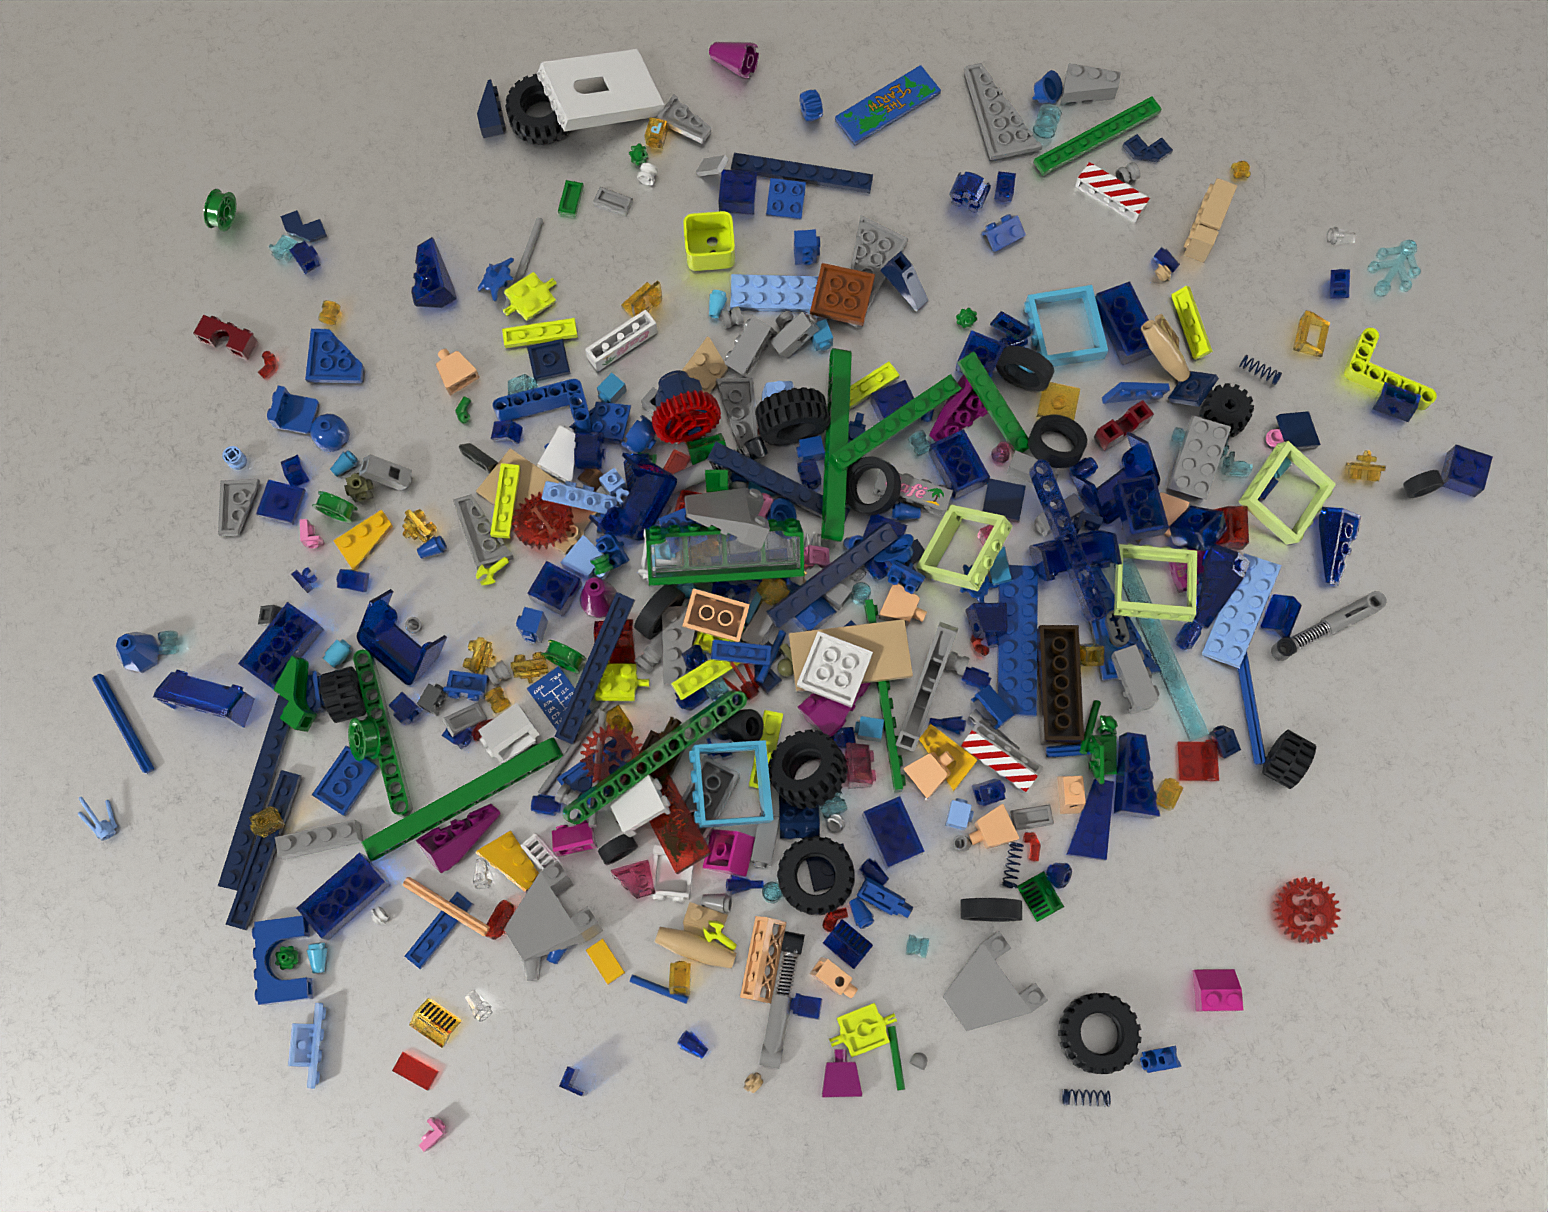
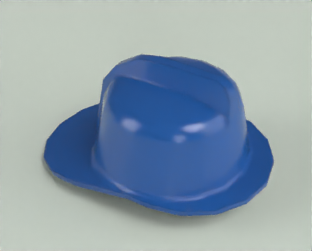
M1053 70L1048 71L1042 79L1034 84L1035 94L1032 97L1033 100L1037 99L1041 104H1054L1060 98L1063 86L1057 72Z
M778 498L773 501L767 520L785 521L787 518H795L797 520L796 509L789 500ZM775 531L783 539L791 540L795 538V536H785L782 531Z
M911 534L899 536L890 545L876 554L874 560L876 562L889 561L891 564L897 561L904 564L914 554L912 546L913 536Z

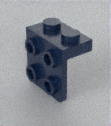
M779 794L780 839L820 837L819 805H816V808L809 809L806 806V809H800L797 806L789 805Z

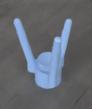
M79 797L83 807L96 825L94 826L82 812H78V815L96 834L97 838L104 841L116 834L115 828L118 826L114 820L110 801H105L110 822H107V820L99 822L83 797Z

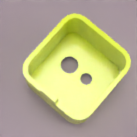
M725 211L688 214L684 218L687 265L691 270L728 269L735 264L733 220L730 213ZM715 238L717 244L709 246L707 244L708 239Z

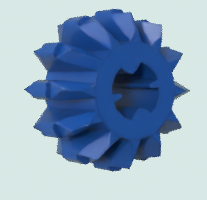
M816 89L801 93L799 99L800 107L806 121H814L822 117L823 104L820 94Z

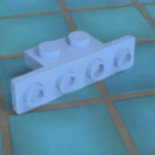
M567 480L565 483L545 482L542 493L543 500L611 516L614 515L617 498L614 496L594 491V487L583 485V488L577 487V483Z
M315 1003L313 1024L292 1023L288 1066L309 1067L307 1088L315 1089V1085L319 1083L320 1078L317 1064L321 1062L322 1057L319 1044L324 1036V1029L321 1028V1023L325 1019L326 1008L323 1007V1003Z

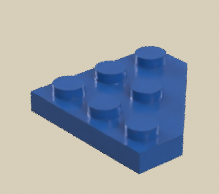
M311 329L305 380L307 382L362 384L364 366L330 329Z

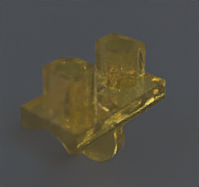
M1365 450L1363 455H1357L1356 460L1362 461V463L1351 462L1346 463L1345 468L1349 469V479L1361 480L1362 470H1368L1367 481H1379L1381 471L1386 469V466L1370 464V462H1376L1377 457L1371 456V451Z
M410 509L405 511V523L402 525L405 529L403 536L406 539L412 537L416 540L419 538L423 544L430 540V537L437 530L433 522L423 525L422 521L425 520L426 516L421 509L414 512Z
M478 637L477 640H470L468 650L473 652L472 658L464 659L463 667L473 673L484 674L485 667L488 668L489 662L496 661V657L492 655V643L486 641L483 637Z
M542 652L532 654V660H526L525 655L522 654L515 655L514 662H510L514 678H528L530 684L533 683V677H540V674L549 673L546 658L541 655Z

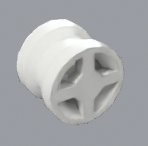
M642 163L640 167L641 172L638 173L637 179L643 184L653 185L655 181L654 176L657 175L658 169L650 163Z

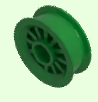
M213 189L209 193L204 206V221L208 228L218 227L220 231L225 232L231 227L237 208L236 198L232 192L222 193L220 189Z
M318 491L320 496L316 504H312L314 509L341 522L352 523L350 518L353 511L358 510L355 505L336 495Z
M548 640L549 646L546 652L541 653V655L551 663L567 671L579 674L580 671L578 669L582 661L587 660L586 657L569 646L554 640Z
M367 716L364 720L353 718L348 728V740L352 755L357 761H362L365 757L376 759L381 748L380 732L376 721L371 716Z

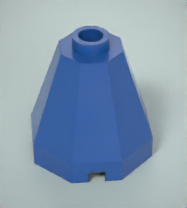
M141 632L126 633L119 637L116 643L117 656L123 667L139 673H144L156 666L158 655L162 651L153 635Z

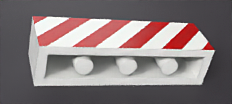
M1091 162L1087 164L1079 175L1075 185L1079 190L1136 223L1146 209L1150 200L1145 193L1137 191L1128 183L1122 182L1113 174L1107 173Z
M980 722L976 723L961 745L968 753L981 760L984 765L991 767L1000 776L1008 779L1017 788L1027 792L1043 769V766Z

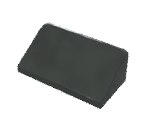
M471 443L459 445L462 455L488 473H491L498 464L496 460Z

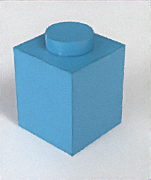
M824 319L816 323L820 330L811 337L816 351H824L833 346V335L827 320Z
M611 373L597 387L598 398L602 402L616 403L627 392L625 383Z
M861 716L860 722L856 721L854 733H858L857 739L881 742L884 719Z

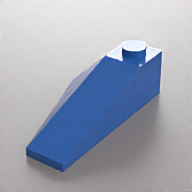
M787 578L760 579L757 582L761 588L766 590V594L776 604L800 586ZM819 597L791 620L803 632L818 630L837 611L823 597Z

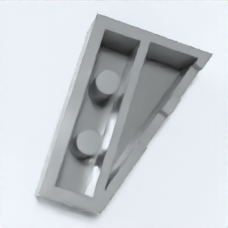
M1069 63L1065 74L1060 105H1066L1069 102H1076L1077 104L1086 100L1094 102L1115 99L1121 72Z
M754 316L746 321L744 332L736 338L734 342L735 347L725 357V365L745 377L749 375L758 362V357L762 350L768 348L766 343L770 337H775L778 334L771 326Z
M1137 645L1115 651L1111 658L1118 679L1122 681L1124 686V697H1128L1131 703L1130 715L1153 707L1159 699V691L1157 686L1152 684L1150 669L1144 665L1142 650L1138 649Z

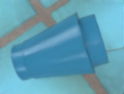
M343 451L330 470L338 477L355 467L359 460L351 451Z

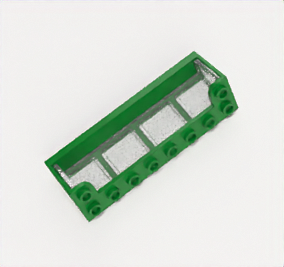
M787 518L785 521L768 519L770 530L761 549L737 541L738 537L730 533L724 535L720 533L721 529L713 525L710 528L696 523L680 527V525H670L666 528L651 526L645 529L649 586L804 576V532L800 521L795 518Z

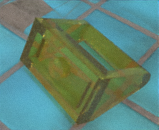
M1306 310L1299 321L1293 350L1322 357L1330 323L1314 312ZM1310 324L1321 327L1317 348L1306 341Z

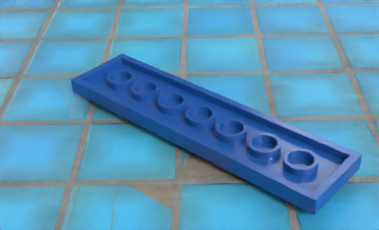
M1009 565L1012 581L999 584L997 694L1015 714L1014 716L1036 717L1038 566Z

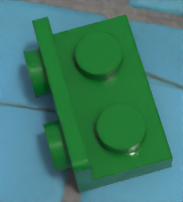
M722 433L686 442L692 465L706 460L716 441L726 446Z

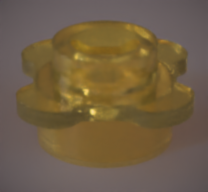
M1239 161L1231 165L1235 179L1250 177V166L1246 161Z

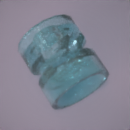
M1052 104L1040 106L1033 127V132L1037 136L1046 139L1054 137L1062 114L1059 107Z
M841 790L839 793L836 792L834 794L835 797L832 800L825 801L826 804L821 806L825 819L829 815L841 814L848 810L845 800L840 798L842 795Z

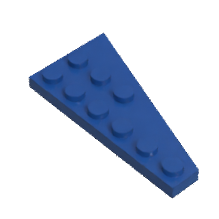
M1099 566L1080 569L1079 573L1102 681L1118 679L1111 656L1115 651L1137 645V648L1142 650L1144 665L1150 669L1151 674L1159 673L1161 671L1159 666L1155 664L1149 649L1147 650L1140 634L1129 616H1123L1129 632V641L1123 647H1116L1111 643L1104 619L1110 611L1114 610L1115 594ZM1112 615L1110 621H1114L1115 626L1117 627L1116 622L1119 619L1114 618V616ZM1118 632V635L1115 638L1116 640L1119 639L1120 642H1122L1124 636H1120Z

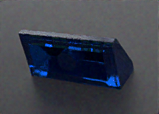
M1000 311L990 323L992 327L1018 342L1031 335V328L1003 311Z

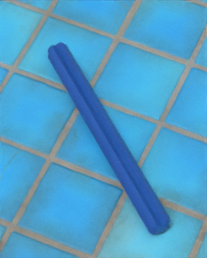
M1246 652L1238 671L1254 763L1261 765L1265 763L1266 756L1249 659Z
M97 674L92 680L140 769L145 774L152 772L154 767L104 675Z

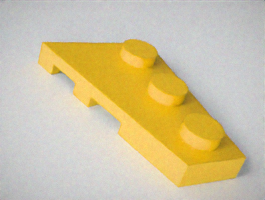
M381 509L333 541L355 572L359 568V564L370 555V551L376 544L381 542L393 525Z
M932 724L928 726L919 738L928 754L935 752L939 757L947 751L953 757L954 761L946 766L951 772L946 781L954 791L977 762V759Z
M511 830L476 851L477 855L486 859L495 869L500 870L524 892L529 890L539 874Z

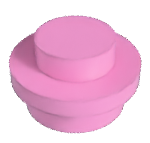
M1272 429L1266 434V442L1271 447L1284 442L1279 429Z

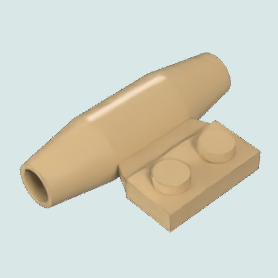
M1159 314L1155 316V321L1149 320L1145 322L1141 327L1142 333L1150 350L1163 368L1178 382L1188 379L1190 371L1179 350V338L1164 316Z
M692 902L689 903L683 920L684 930L659 927L655 943L677 955L712 966L732 969L737 954L716 942L717 939H712L711 942H708L703 931L704 926L709 932L716 933L715 928L708 921H719L725 925L728 915Z

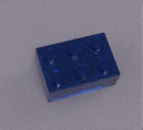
M964 429L930 444L928 453L946 486L953 490L952 497L954 500L988 484L990 475Z
M1155 475L1117 481L1112 489L1126 541L1164 535L1169 529Z
M900 796L863 812L862 816L886 870L923 855L925 852Z

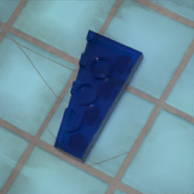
M1096 779L1092 781L1085 806L1080 814L1066 855L1107 860L1114 781L1104 780V784H1100Z

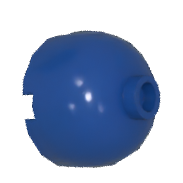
M327 413L320 415L314 420L310 428L312 441L317 447L326 452L340 450L341 446L349 440L350 432L347 424L341 417L335 414Z
M644 415L640 416L642 421L637 420L626 434L627 442L622 441L621 443L624 448L631 452L640 453L644 452L647 448L651 450L656 443L654 439L656 433L652 422Z

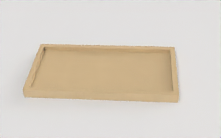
M510 448L479 486L476 493L495 506L501 463L520 465L521 469L513 519L567 555L573 545L568 540L562 538L565 529L574 524L579 530L585 532L599 513L543 500L542 493L545 482L559 483V481Z
M904 619L789 633L796 692L806 691L797 687V682L818 631L873 652L861 684L913 677Z

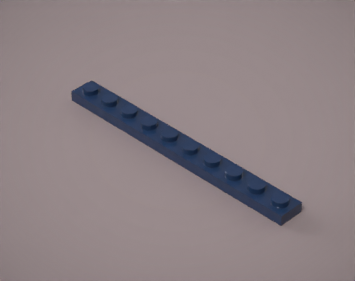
M278 695L221 873L218 883L219 887L238 891L256 840L291 726L280 719L283 709L289 702L281 695Z

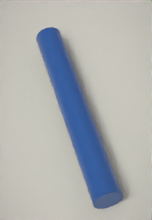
M779 630L771 647L770 665L762 667L756 679L757 682L764 683L786 636L785 631Z
M633 974L629 981L687 1004L689 996Z

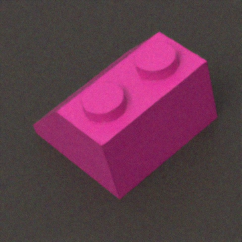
M587 820L568 827V825L557 826L556 830L552 831L553 852L560 857L598 848L594 827H589Z
M713 829L710 834L703 868L746 877L755 837L739 831Z
M1235 969L1193 970L1196 1012L1244 1011L1242 988Z

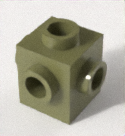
M354 473L351 477L346 478L347 485H344L346 494L351 496L355 503L374 498L372 480L359 476V473Z

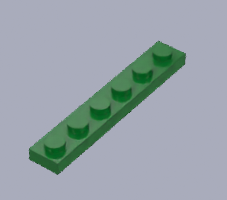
M975 352L969 353L959 360L957 364L1014 453L1015 451L1024 453L1029 449L1028 436Z

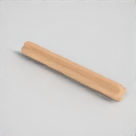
M407 877L403 882L405 888L482 936L488 933L490 929L488 925L410 877Z

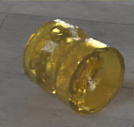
M325 300L322 303L323 310L319 313L318 320L327 325H336V315L340 312L341 306L333 301Z
M500 686L493 688L484 695L486 701L491 703V709L494 713L505 710L511 704L509 699L504 697V691Z

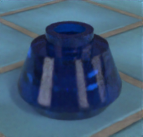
M1056 862L1048 867L1046 875L1055 888L1061 889L1069 883L1072 868L1068 863Z

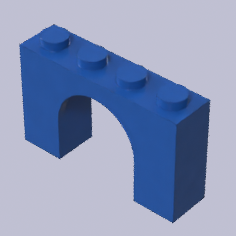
M302 915L254 922V927L252 928V937L255 940L253 958L256 960L254 979L257 981L255 1000L258 1002V1005L265 1006L313 999L312 978L281 980L273 973L270 964L272 953L279 944L287 940L310 937L309 917Z

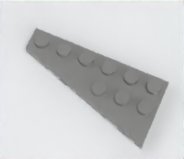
M978 63L964 66V73L990 160L1042 150L1041 143L1036 141L1033 137L1034 134L1025 126L1019 113L1010 101L1006 100L1003 96L1002 90L997 88L992 81L993 78L983 64Z
M861 215L851 269L875 274L868 310L886 280V277L880 270L895 255L903 251L908 238ZM848 323V324H850V325H852V326H854V327H856V328L859 326V325H856V324Z

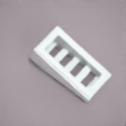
M525 733L515 740L502 755L503 760L500 763L503 764L536 746L538 742L528 733Z
M534 833L521 844L522 849L541 871L545 869L544 866L551 860H558L560 865H563L537 833ZM536 841L539 842L533 849H528ZM543 847L544 850L535 857L533 854ZM548 853L550 856L540 863L539 860Z

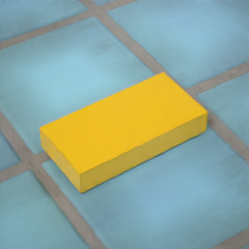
M603 938L586 949V952L608 985L625 974Z

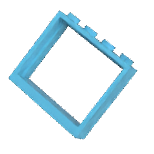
M1092 285L1027 296L1026 302H1024V311L1028 313L1029 317L1027 324L1033 334L1031 336L1032 345L1036 347L1038 353L1052 363L1053 367L1105 359L1108 347ZM1083 298L1095 348L1048 355L1036 305Z
M766 740L699 744L693 746L692 751H689L690 763H693L694 771H691V781L695 783L693 802L697 803L694 819L695 823H698L699 828L770 823L774 820ZM755 751L761 816L706 820L700 754Z

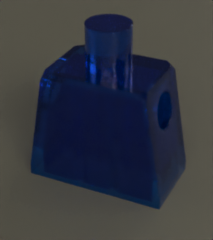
M1006 602L973 603L965 611L974 637L976 639L986 638L988 648L998 647V637L1007 633L1008 630Z

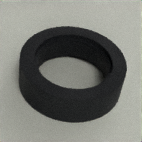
M1008 346L1004 348L996 364L998 373L1006 381L1021 389L1034 392L1046 390L1055 372L1052 363L1047 358L1034 350L1022 346ZM1017 365L1023 366L1033 371L1034 373H1029L1023 370L1022 368L1018 367Z
M1046 415L1035 422L1028 438V446L1032 455L1041 463L1053 468H1069L1080 461L1087 446V435L1077 422L1068 417ZM1047 431L1064 434L1073 442L1074 449L1068 452L1054 450L1043 442L1041 434Z
M868 456L859 459L848 468L846 502L853 509L867 515H879L894 506L900 495L901 479L898 471L892 464L878 457ZM878 468L886 476L887 487L885 493L878 501L866 504L858 496L857 484L864 472Z
M665 584L644 606L636 619L634 628L647 639H653L662 631V614L668 607L681 606L685 599V594L673 584Z
M1008 898L961 899V919L989 922L1021 921L1022 900Z

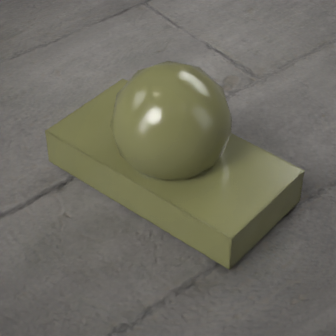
M784 643L780 646V652L785 658L778 663L777 668L782 676L790 677L794 674L791 649L787 643Z

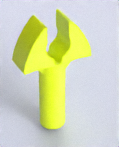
M503 557L490 568H484L481 565L477 570L476 578L479 579L482 575L487 574V577L480 581L481 585L495 583L496 581L493 579L494 574L509 563L508 558Z
M714 920L708 921L715 928L716 933L709 932L703 926L708 942H711L712 939H717L730 950H735L737 944L721 932V929L724 927L723 923Z

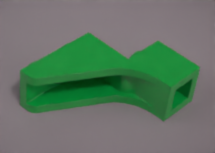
M291 656L273 690L289 701L283 709L280 719L295 730L308 732L317 716L309 708L306 701L309 663L304 658Z

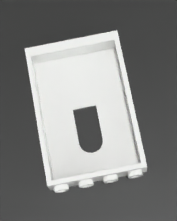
M638 49L541 62L540 68L537 71L538 80L542 82L545 95L548 96L551 108L555 111L558 123L562 126L564 132L657 117L664 107V103ZM603 77L609 91L581 94L574 89L573 85L576 81Z

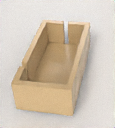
M1219 178L1216 179L1214 184L1210 183L1201 202V207L1196 214V219L1190 229V234L1183 246L1186 248L1185 256L1203 263L1205 262L1219 233L1217 230L1221 228L1237 185Z

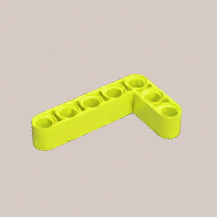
M1371 327L1366 328L1356 340L1344 369V376L1350 381L1416 409H1427L1437 398V394L1432 388L1369 362L1379 339V332Z

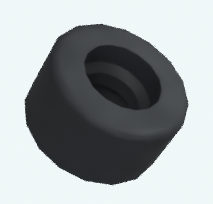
M739 710L729 717L727 731L733 742L759 741L762 738L764 723L761 715L756 710Z

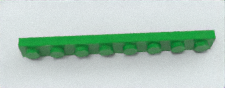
M1153 96L1038 156L1034 159L1033 163L1042 176L1160 114L1162 109Z
M951 374L834 452L831 455L832 459L841 471L845 470L958 393L961 387Z

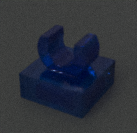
M308 567L302 571V574L298 570L291 574L307 593L314 589L310 583H314L318 579L315 575L307 578V575L311 572Z
M695 644L682 653L688 671H692L708 660L706 653L702 651L700 645Z

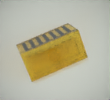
M428 998L414 1012L409 1026L443 1048L451 1033L461 1023V1020Z

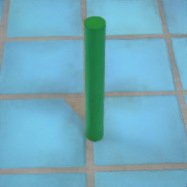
M1099 700L1093 701L1084 733V741L1079 751L1081 754H1087L1088 743L1091 741V735L1093 734L1101 705Z
M887 1027L897 1091L905 1090L896 1027Z

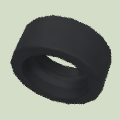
M1438 470L1423 472L1403 483L1408 498H1417L1429 494L1444 485Z
M622 834L599 848L598 853L604 864L610 865L632 853L638 845L633 836L628 837Z

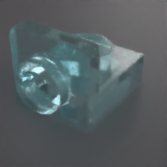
M282 235L275 246L269 245V249L272 252L271 255L277 260L289 262L300 244Z
M526 374L508 381V395L537 388V382Z
M1231 451L1223 460L1224 475L1247 478L1252 472L1253 464H1247L1245 461L1235 462V452Z

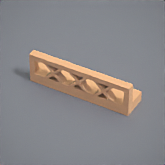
M755 916L740 998L771 1004L786 922L769 917ZM773 924L779 925L778 932L775 936L772 932ZM773 945L774 953L770 956L768 953L769 947ZM769 965L770 974L766 977L764 973L765 967ZM764 985L767 989L765 998L760 997L761 988Z

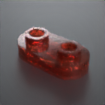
M502 900L496 906L486 924L490 927L485 935L486 937L496 940L502 936L505 926L514 914V905L511 902Z

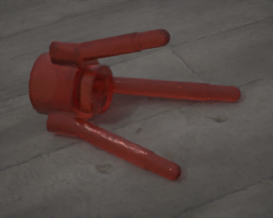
M731 662L730 665L743 683L740 687L741 692L746 695L747 701L753 699L760 692L749 665L743 663L750 678V681H746L736 665ZM722 678V681L732 690L740 691L726 678Z

